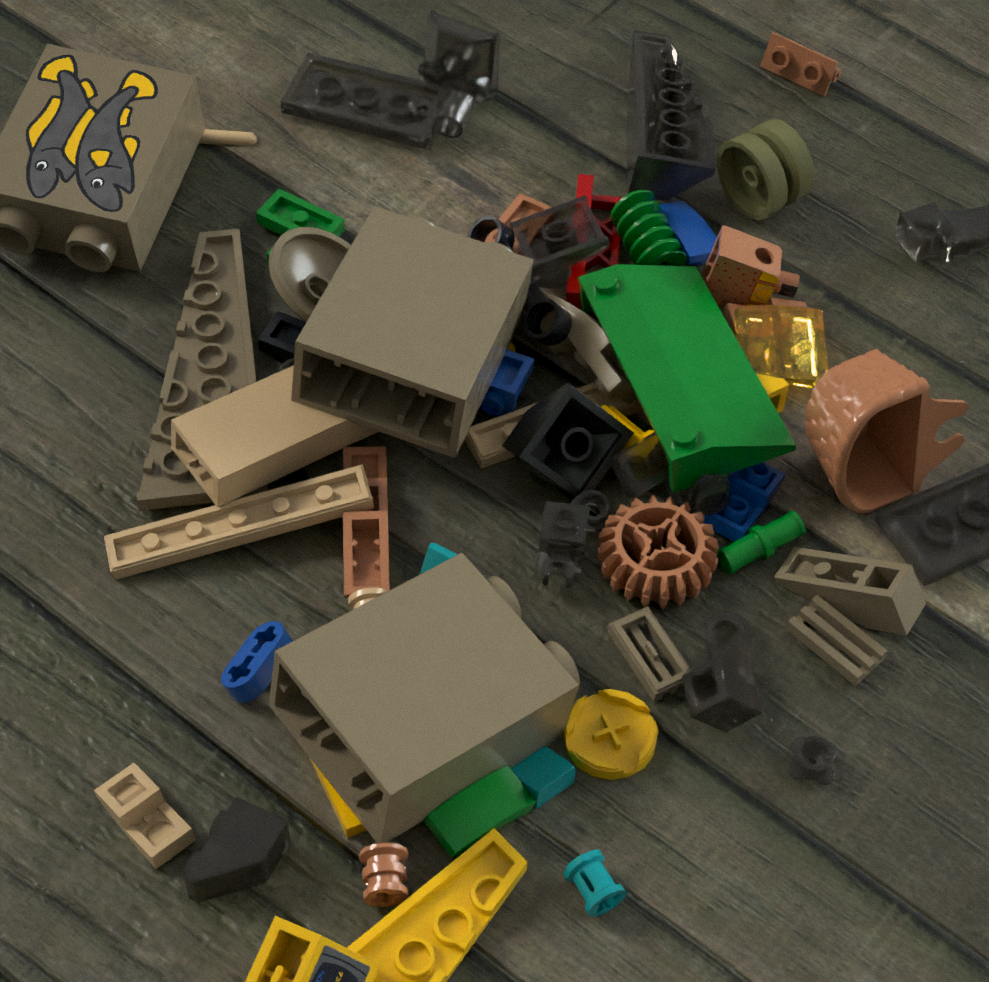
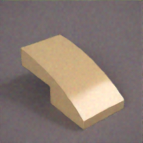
M132 763L94 790L97 798L155 869H158L196 841L192 828L164 800L160 788L135 763Z

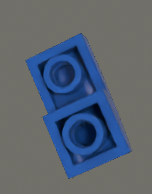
M682 200L659 204L661 207L660 213L664 214L668 220L666 226L672 228L674 232L673 238L677 239L681 245L679 251L684 252L687 257L686 264L693 266L704 265L717 238L711 228L691 206Z
M765 462L733 472L728 479L724 492L706 512L704 524H712L714 532L732 541L746 536L748 529L757 524L769 506L786 474Z

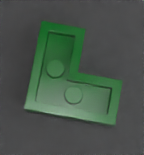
M279 188L256 212L257 224L280 235L288 230L299 227L322 229L338 237L345 231L344 218ZM271 249L266 253L267 265H269V255Z

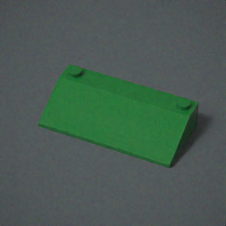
M616 264L578 277L581 309L588 315L595 313L667 455L670 487L673 493L796 451L795 442L696 267Z

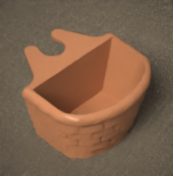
M878 349L844 361L840 365H836L826 371L814 386L806 408V436L809 438L808 441L818 457L824 473L829 477V483L834 488L839 501L849 510L860 514L870 513L918 493L926 475L961 447L965 440L961 433H956L944 441H936L935 435L938 428L945 421L964 415L968 410V403L964 400L931 398L929 384L925 378L918 377L912 370H908L903 364L900 365L894 359L891 360Z

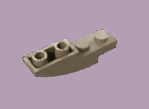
M542 292L546 298L567 309L572 318V327L567 338L560 344L547 347L556 355L562 351L573 359H577L588 371L593 370L598 377L594 380V383L606 397L612 399L616 396L631 404L637 396L600 323L571 303ZM555 310L546 314L541 321L540 328L544 333L552 327L555 321Z

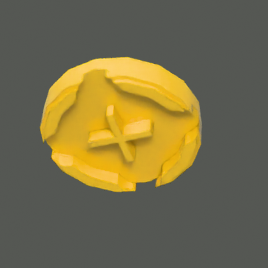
M606 689L599 690L596 695L589 697L585 695L574 703L563 732V740L566 753L578 768L593 777L615 780L630 777L646 767L655 752L658 728L656 720L654 722L653 717L650 715V709L642 700L628 692Z

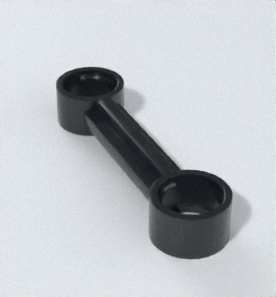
M483 216L476 220L467 236L485 242L487 236L493 230L498 229V236L495 242L508 247L512 251L515 242L513 230L493 216ZM531 277L524 308V330L530 337L546 346H555L563 342L570 333L572 327L571 315L567 309L546 298ZM555 310V321L552 327L545 333L540 334L542 319L546 314Z

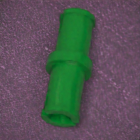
M794 510L786 512L785 515L764 526L757 524L748 529L746 536L723 548H719L717 553L718 562L728 575H732L738 569L759 558L766 560L774 556L775 549L799 536L805 535V525L801 517Z

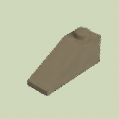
M794 547L774 576L776 584L810 601L816 595H819L850 621L872 630L907 636L926 605L913 566L910 564Z

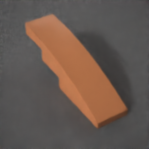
M386 446L343 447V470L363 464L375 507L366 511L343 512L344 598H348L357 590L369 587H379L387 592L390 591Z

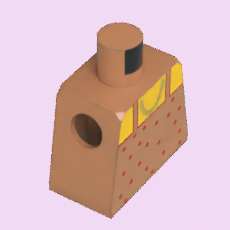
M722 225L701 273V277L721 309H724L727 303L763 308L772 293L794 298L800 279L799 274L780 270L782 250L778 245Z

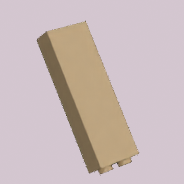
M293 365L172 419L171 449L215 505L220 507L379 431L291 401Z

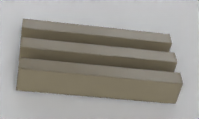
M816 595L811 600L808 607L805 605L799 611L797 617L793 616L787 622L786 630L854 686H857L886 657L887 650L819 595ZM809 623L812 627L819 631L823 636L827 638V642L824 641L815 632H813L810 628H808L805 624ZM838 651L845 652L854 661L861 665V667L858 668L857 666H855L852 662H850Z
M648 606L609 623L608 634L654 703L661 700L663 694L667 692L669 695L678 692L680 686L684 685L687 688L694 684V673ZM642 622L676 675L671 676L637 623ZM624 629L627 630V632L629 633V635L631 636V638L633 639V641L635 642V644L637 645V647L639 648V650L641 651V653L643 654V656L645 657V659L647 660V662L649 663V665L651 666V668L653 669V671L655 672V674L661 682H658V680L656 679V677L654 676V674L652 673V671L650 670V668L648 667V665L646 664V662L644 661V659L642 658V656L640 655V653L638 652V650L636 649V647L634 646V644L632 643Z

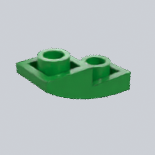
M506 765L445 801L425 817L424 822L449 855L455 858L464 853L493 828L497 829L530 813L537 801L510 767Z

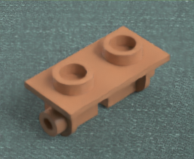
M772 32L760 65V67L822 96H826L830 82L835 83L841 73V69L836 67L837 61L775 32Z

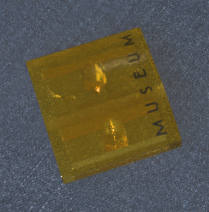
M785 305L743 306L734 310L736 339L755 373L782 378L790 385L813 389L818 380L828 371L822 310Z

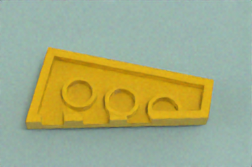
M493 828L347 948L381 965L374 982H447L527 871V861Z

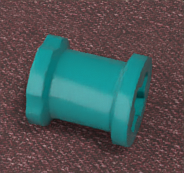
M591 850L579 855L566 866L563 872L566 880L574 882L586 902L584 910L590 917H597L609 912L619 905L627 894L621 884H615L603 864L605 857L600 850Z

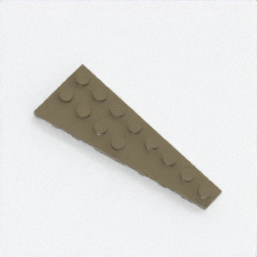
M240 229L199 232L191 265V278L188 290H185L183 298L184 307L181 319L176 327L175 345L173 351L170 352L160 394L159 412L156 423H153L151 431L152 441L148 457H145L143 465V479L140 491H137L139 511L214 503L171 449V420L256 382ZM268 484L239 498L268 491Z

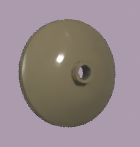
M299 227L288 230L275 242L269 255L270 275L278 294L285 304L306 322L351 247L342 238L328 231L313 227Z

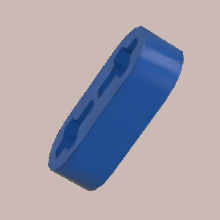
M270 621L257 627L224 669L221 675V682L234 701L239 703L252 701L259 697L271 683L275 650L293 641L280 622Z

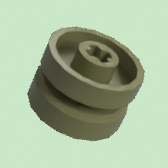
M769 119L749 129L747 133L745 132L722 143L717 152L716 167L721 185L736 209L747 218L757 221L768 218L782 210L784 206L793 204L808 196L814 187L815 170L809 150L796 130L782 120Z

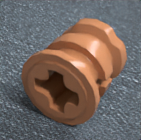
M377 843L360 850L359 861L366 866L362 870V881L368 886L363 891V900L366 904L370 906L393 907L400 905L408 898V889L403 885L407 880V868L402 864L408 858L406 847L396 843Z

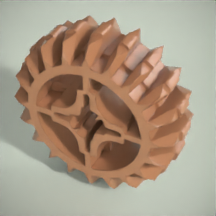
M653 494L648 503L645 504L637 497L631 503V508L620 504L616 515H609L605 521V528H602V532L599 534L598 545L600 547H598L597 559L599 564H602L601 572L603 578L611 579L610 585L613 592L625 589L624 596L627 602L637 596L641 598L644 608L650 601H658L659 606L663 610L667 606L668 600H672L680 607L685 602L686 596L696 599L697 595L700 594L701 588H707L710 584L713 571H716L718 558L716 557L719 546L717 539L713 538L712 524H704L702 512L690 514L691 508L688 502L680 507L675 506L672 496L665 503L658 502ZM625 550L629 551V552L631 553L630 557H632V558H634L636 561H638L639 564H637L636 562H634V561L627 555V553H626Z

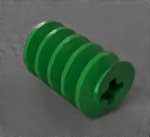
M637 190L622 197L613 207L610 219L614 227L617 228L616 231L620 239L623 240V245L626 251L629 252L632 263L634 265L684 266L687 257L684 252L679 251L681 245L677 239L673 238L674 232L672 228L666 226L668 220L664 214L660 213L661 207L659 203L653 201L655 198L654 193L649 190Z

